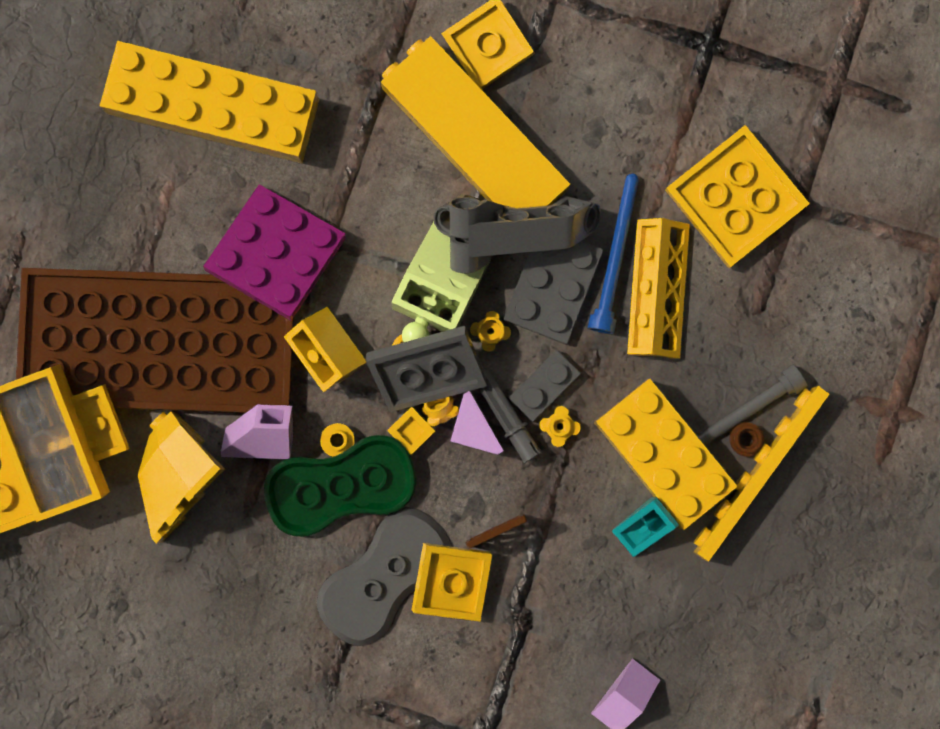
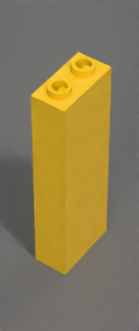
M431 36L424 42L422 39L416 41L408 49L407 54L409 56L400 64L394 62L383 72L382 77L384 79L381 81V86L385 93L486 200L513 208L553 205L569 190L570 183Z

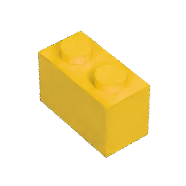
M328 307L303 319L284 336L323 392L347 379L366 363L363 355Z

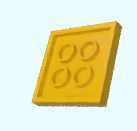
M746 125L665 189L728 268L732 267L810 204Z

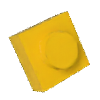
M413 407L387 430L396 440L402 443L410 455L436 432Z

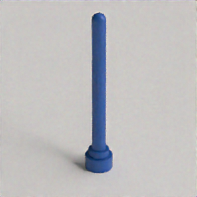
M629 174L625 179L599 308L595 309L594 314L590 315L587 329L599 333L614 334L617 320L614 319L615 313L612 312L639 183V178L636 174Z

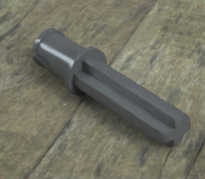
M483 369L487 377V386L479 388V391L505 430L504 438H509L520 455L522 462L525 464L541 454L542 451L527 430L526 426H528V423H522L488 369Z

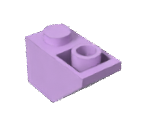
M257 404L225 428L221 457L289 459L293 442L292 406Z

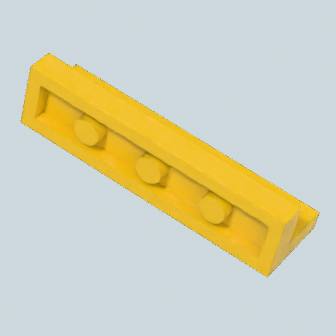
M665 218L637 220L628 355L680 359L690 224ZM671 229L677 230V240L674 247L670 242ZM670 264L674 268V278L671 281L667 275ZM668 297L672 303L669 315L665 310V301ZM665 332L669 335L668 350L662 349L663 334Z

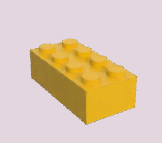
M650 378L594 422L650 493L658 498L677 521L678 527L682 530H685L738 487Z

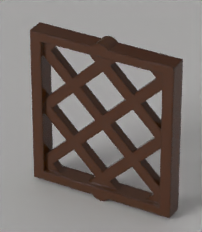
M521 514L466 540L465 543L470 549L527 522L526 516Z

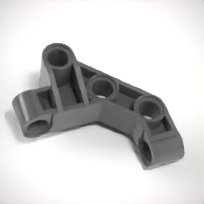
M461 194L435 211L434 224L442 234L450 237V268L458 273H473L486 266L493 255L571 248L596 230L601 217V209L596 203L568 196L549 206L513 208Z

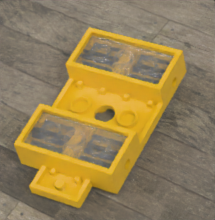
M58 364L0 386V533L35 520L39 522L99 500L110 493L98 461L130 448L105 384L73 396L62 366Z

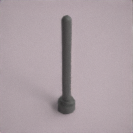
M791 365L781 372L782 376L778 378V383L696 436L706 446L784 394L791 395L795 393L797 395L805 388H808V384L795 365Z

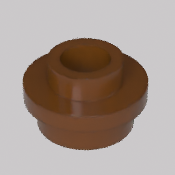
M740 423L730 433V446L738 455L753 456L763 447V432L753 423ZM744 433H748L752 437V442L749 446H744L740 441V437Z

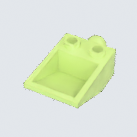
M434 222L410 263L391 302L393 310L415 320V322H411L404 327L402 331L403 342L429 336L427 326L440 332L458 328L489 265L488 263L473 273L453 271L450 268V237L442 234ZM410 297H420L422 300L421 304L415 306L409 303ZM448 310L452 313V318L447 321L439 317L440 312Z

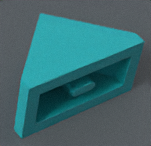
M651 497L617 525L612 532L629 553L635 557L674 530L679 524L657 497Z

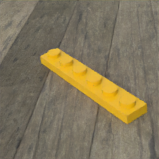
M820 386L812 387L810 391L805 388L794 402V405L798 408L790 418L785 416L774 430L777 437L770 446L766 443L754 457L757 464L749 474L745 471L735 483L738 486L735 489L738 491L730 501L724 499L716 509L714 516L717 517V520L710 529L705 526L694 540V544L697 547L693 552L705 561H710L829 396L828 392Z

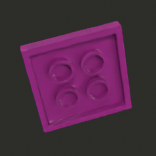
M259 184L203 267L206 272L292 321L346 239V235L339 229Z

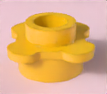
M495 311L487 312L486 318L482 319L479 323H473L470 327L471 334L479 338L482 342V349L487 352L493 351L497 343L501 340H508L511 335L510 328L502 324L499 320V314ZM489 328L494 330V333L491 335L487 333Z
M453 396L424 403L422 412L424 415H428L427 422L430 426L445 423L458 415L459 409L453 405Z
M564 406L557 407L553 415L549 418H543L539 424L540 429L548 433L552 438L551 443L556 447L563 446L567 438L580 432V424L571 419L568 415V409ZM558 423L563 424L562 430L557 429Z

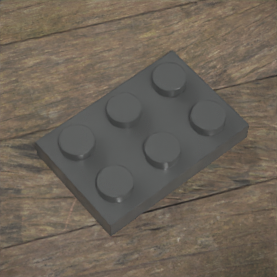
M581 241L567 249L529 252L503 321L566 345L603 249Z
M465 326L366 353V363L389 412L487 386V377Z

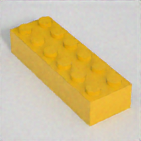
M117 41L100 107L108 115L303 164L319 97L315 90Z

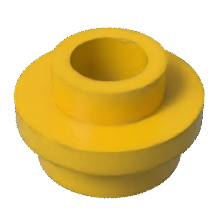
M335 423L324 429L321 434L320 443L324 452L333 457L355 444V437L348 426ZM335 434H341L344 438V442L340 447H335L331 443V438Z

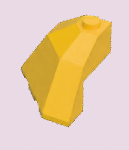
M173 411L168 415L165 412L161 413L150 424L153 431L149 435L138 472L150 534L156 544L162 543L186 519L184 515L205 495L203 491L225 470L201 446L205 440L177 412Z

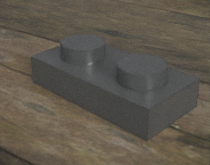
M556 350L508 399L533 422L581 373Z

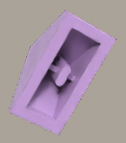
M468 391L463 394L451 442L498 455L503 452V449L471 392Z
M632 658L591 714L610 729H626L644 711L660 679Z

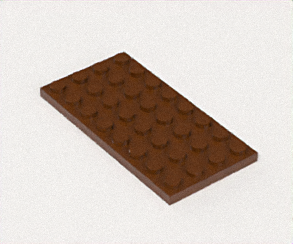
M22 268L16 380L61 364L73 396L105 384L114 408L247 413L257 404L290 406L293 349L284 336L294 328V318L290 321L211 274Z

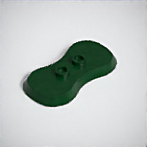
M374 435L358 441L343 453L324 459L296 457L278 463L269 471L265 479L264 497L269 515L279 530L288 535L304 537L320 532L335 520L346 515L355 513L381 515L398 511L414 495L416 476L411 457L400 441L385 435Z

